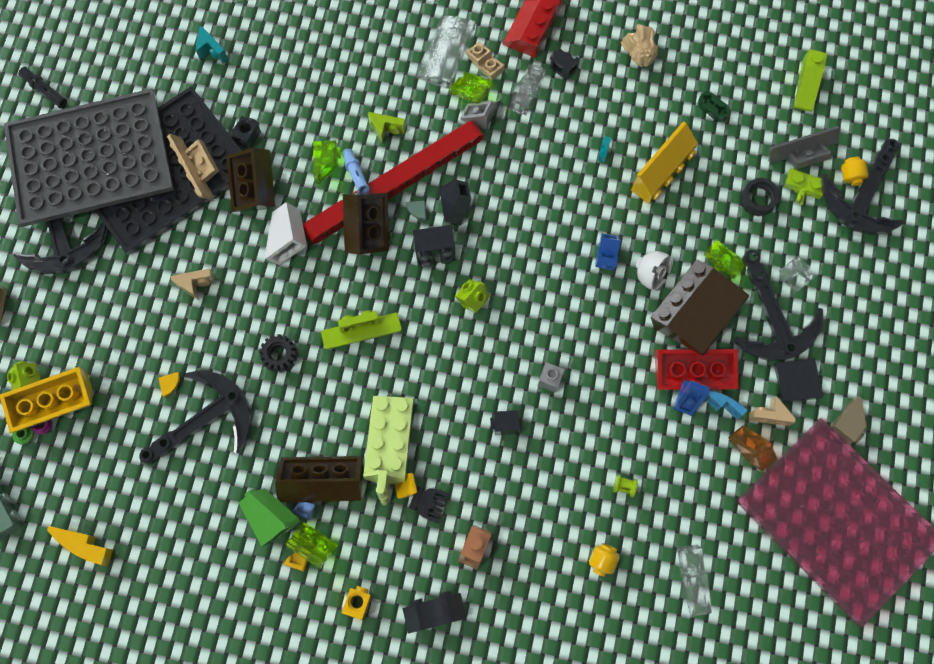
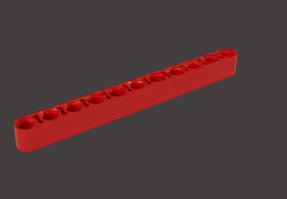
M474 121L465 123L368 183L369 191L367 193H388V199L392 198L480 143L484 138V134ZM343 199L303 224L304 233L312 244L323 241L344 227Z

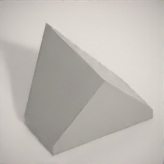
M491 100L469 103L466 105L460 119L466 123L474 121L479 128L487 130L500 101L493 102Z

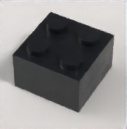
M452 225L413 230L418 266L429 267L433 263L441 262V264H448L456 260Z

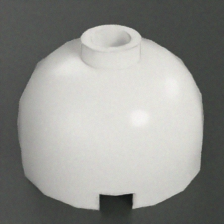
M652 251L643 258L641 257L636 264L637 277L641 284L650 290L658 291L667 280L663 279L666 272L670 274L672 270L673 258L660 251Z

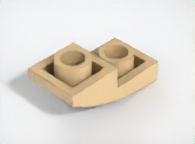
M481 42L476 43L466 51L469 59L491 81L505 70L504 64L493 57L491 50Z

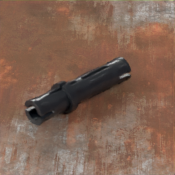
M26 66L19 70L18 75L25 79L32 89H37L57 105L58 108L61 109L66 106L67 99L44 82L40 75L34 74Z

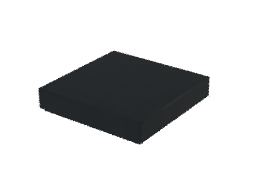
M815 359L778 362L774 364L782 403L821 399L823 397Z

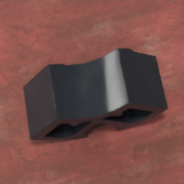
M451 591L440 593V598L423 602L421 598L410 601V606L402 608L408 634L467 619L461 593L452 595Z

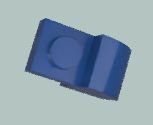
M601 233L595 267L614 271L618 262V251L621 242L619 236Z

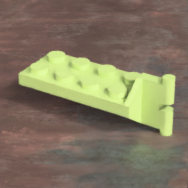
M373 396L363 478L377 483L376 492L382 505L389 503L390 485L405 482L413 398Z

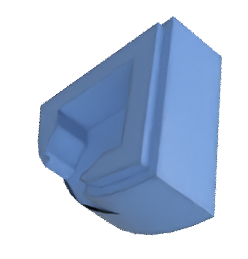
M300 502L296 504L292 513L307 520H312L315 505Z

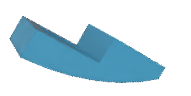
M709 390L708 396L704 399L716 411L723 406L737 420L748 411L735 400L715 391Z

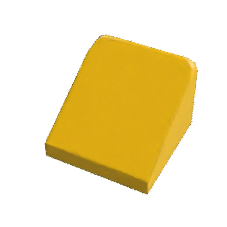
M413 473L406 474L405 482L394 484L398 499L412 497L417 493Z

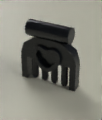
M417 486V493L413 495L409 509L416 511L418 507L420 516L438 524V519L427 515L440 518L439 514L431 510L441 513L443 510L437 508L436 505L440 507L445 505L435 501V499L446 502L447 499L435 494L437 493L447 498L449 494L434 488L424 491V488Z

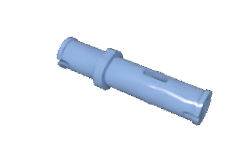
M352 149L343 150L342 157L345 161L346 170L350 172L358 193H367L369 186L360 169L359 160L355 158Z

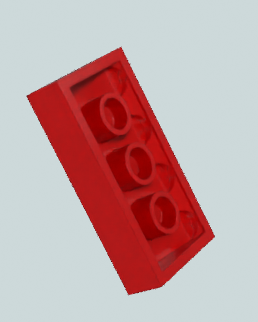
M691 349L655 350L657 390H680L684 381L690 382V380L710 387V389H738V349H708L704 356Z

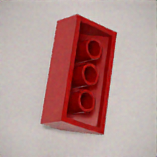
M524 0L503 41V45L536 58L564 0Z

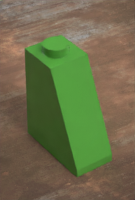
M265 488L257 491L256 489L249 490L239 502L261 547L277 541L300 523L299 518Z

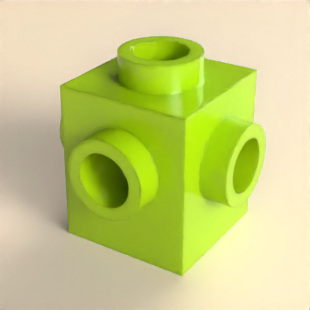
M469 279L462 285V288L455 297L465 309L477 313L491 295L487 292V286L483 282Z
M20 361L15 363L8 371L7 380L11 384L12 390L40 381V371L37 370L36 362L27 363L26 361Z

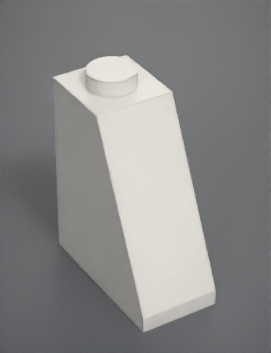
M287 202L272 212L265 251V259L278 265L307 246L300 209Z

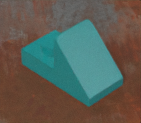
M202 26L199 27L196 43V53L199 59L202 60L208 54H211L215 60L219 59L222 64L228 60L225 50Z

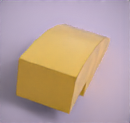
M48 526L47 531L52 537L74 555L92 563L103 566L109 565L113 550L93 545L96 537Z

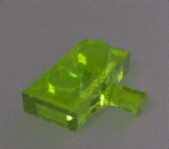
M718 240L704 254L707 259L714 263L716 270L719 272L721 270L733 279L745 267L742 259Z

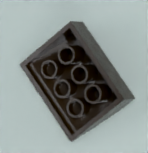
M697 259L652 314L651 321L655 330L704 356L749 298V294L714 267Z

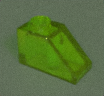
M336 140L313 141V177L316 184H320L338 167V159L342 158L341 147L337 146Z

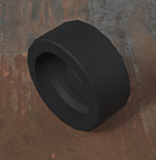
M755 178L749 181L743 189L740 197L741 205L751 215L765 216L771 213L778 204L780 193L775 183L769 179ZM754 188L765 190L771 198L769 205L759 206L753 203L749 197L750 191Z

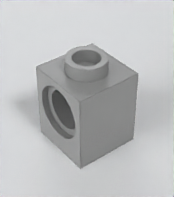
M545 362L537 386L556 393L565 369Z

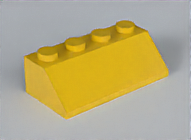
M683 121L636 175L631 191L648 204L653 199L656 201L663 192L661 189L671 184L674 179L672 176L675 173L679 174L685 167L684 162L687 159L690 161L697 152L695 148L698 143L686 122Z
M76 367L0 394L9 432L12 434L92 405L93 389L88 372L80 367Z

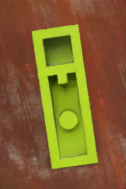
M811 49L806 53L801 64L793 108L809 112L813 111L825 69L827 53Z

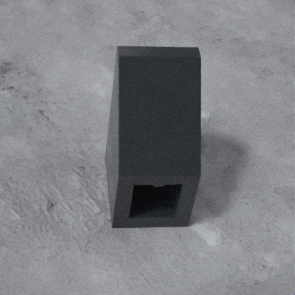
M454 179L440 187L439 191L445 223L460 226L470 205L471 195L468 182Z

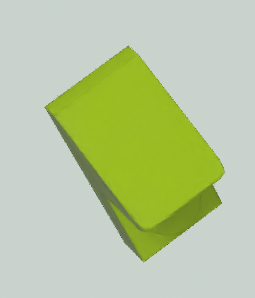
M368 112L369 124L382 143L386 131L393 134L405 133V119Z

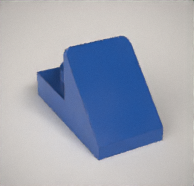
M691 380L690 382L684 381L673 409L692 416L708 396L710 387Z

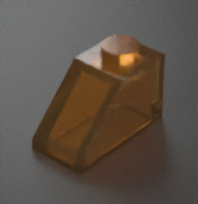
M744 425L728 437L729 441L743 457L761 471H764L777 460L771 442Z

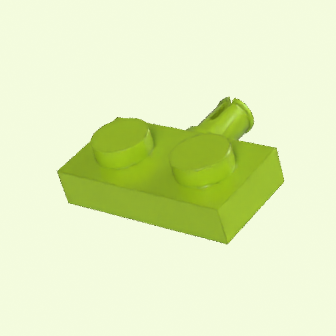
M790 168L784 187L798 194L795 201L796 204L803 205L805 196H811L819 200L823 196L821 178Z

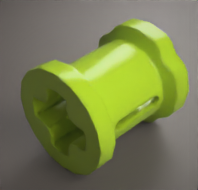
M617 474L613 492L617 493L619 491L634 497L638 479L630 480L622 478L621 475Z

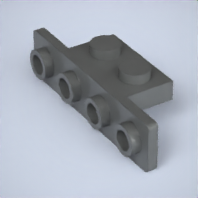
M836 126L771 146L769 148L768 161L772 164L788 159L795 169H799L831 159L832 153L826 146L838 143L840 128Z

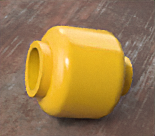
M860 157L846 159L845 163L841 166L843 181L851 184V186L862 185L863 181L869 176L866 161L860 159Z
M602 543L601 546L594 547L589 564L594 568L593 572L595 574L605 577V574H613L615 572L620 556L616 548Z

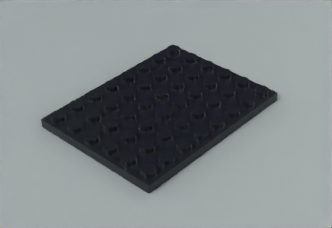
M192 86L158 107L174 190L95 209V212L127 255H130L210 201L209 199L200 198L195 193L192 182L187 178L184 167L179 163L176 152L170 146V141L167 138L169 134L181 137L187 148L198 139L202 140L219 170L217 174L206 182L212 195L216 197L229 188L226 155L242 150Z

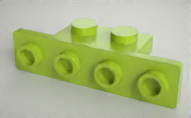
M368 310L358 316L347 315L342 317L341 320H338V327L322 330L321 335L324 348L328 350L398 333L402 329L398 313L378 317L377 311Z

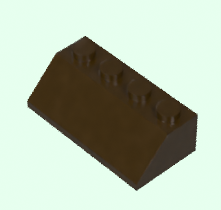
M362 456L281 457L275 480L277 499L280 502L286 503L361 501Z

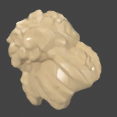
M638 24L636 26L637 31L635 33H628L620 43L624 50L629 52L632 60L638 66L647 67L653 63L658 55V47L654 41L655 31L652 27Z

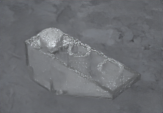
M530 64L513 92L509 110L527 116L545 77L546 69L539 65Z

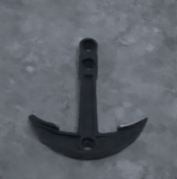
M887 139L881 145V150L877 152L871 164L868 178L864 180L851 204H848L839 197L842 195V192L832 183L828 175H822L821 186L825 202L830 212L846 227L856 232L874 235L891 232L904 223L903 220H892L885 217H880L877 220L866 214L882 176L888 170L894 158V153L899 148L897 140Z
M62 218L50 220L47 223L54 250L53 256L41 258L39 255H25L17 252L13 255L26 268L42 274L71 272L89 261L100 248L105 237L106 225L101 223L96 230L83 238V244L72 249Z
M749 250L743 255L742 261L747 266V274L753 288L757 291L775 343L764 345V342L749 341L739 337H735L734 342L751 356L766 361L792 359L802 354L815 342L823 324V309L818 308L812 320L802 329L803 332L793 336L771 289L770 280L764 265L759 262L760 256L758 252ZM750 255H753L755 260H751ZM758 272L762 274V278L757 276ZM788 345L792 346V352L787 349Z
M203 370L185 373L186 378L199 381L210 388L213 387L219 393V397L175 430L167 432L152 442L150 447L142 449L139 454L140 461L148 465L155 463L158 457H164L180 446L181 442L228 412H231L235 420L233 424L235 436L234 453L238 454L248 438L251 423V412L243 391L234 382L218 373ZM235 393L236 398L234 400H231V394ZM167 440V445L162 447V442ZM146 452H149V453H150L149 458L145 459V458H144L145 453H146Z

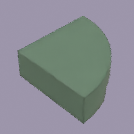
M424 201L405 202L407 211L413 217L426 221Z

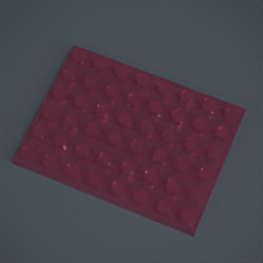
M822 418L818 419L736 500L737 504L858 627H863L934 552V527Z

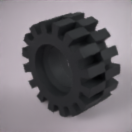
M277 334V337L271 335V339L266 338L265 344H261L262 349H259L260 359L267 369L282 373L283 370L288 371L290 366L293 367L295 365L293 362L297 361L296 355L298 353L294 343L287 336L284 335L282 337L281 334ZM283 347L286 350V355L282 360L272 359L271 352L274 348Z

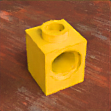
M356 586V589L350 588L342 613L364 620L372 595L368 594L369 590L360 586ZM361 596L363 598V605L356 609L352 601L354 597Z

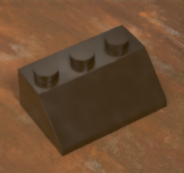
M249 148L226 155L232 212L256 211L276 207L270 150Z
M388 193L343 194L345 253L360 255L389 251Z

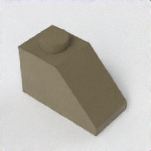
M857 396L852 399L828 428L831 433L846 445L853 442L858 443L864 436L862 432L867 426L862 398Z

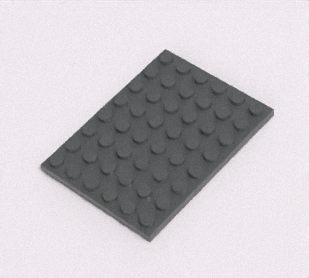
M153 88L4 123L18 224L21 227L174 190L156 94Z

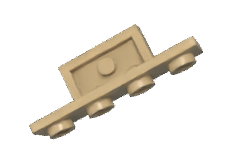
M169 134L167 138L170 141V146L176 152L179 163L184 167L187 178L192 182L195 193L200 198L209 200L214 198L206 182L217 174L219 170L204 142L198 139L187 148L181 137Z

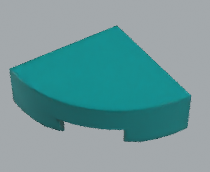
M603 137L598 161L605 162L611 137Z

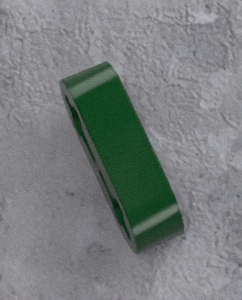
M708 91L700 95L697 104L701 110L717 122H723L728 118L730 107L725 102ZM707 99L710 100V102H707V103H704V102H703L704 100H707ZM722 110L724 111V114H718V111L720 112Z

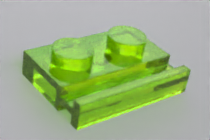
M464 72V76L459 77L449 88V91L454 96L479 104L487 96L489 89L495 86L491 80Z
M303 522L292 537L287 540L285 546L318 568H321L334 553L338 544Z

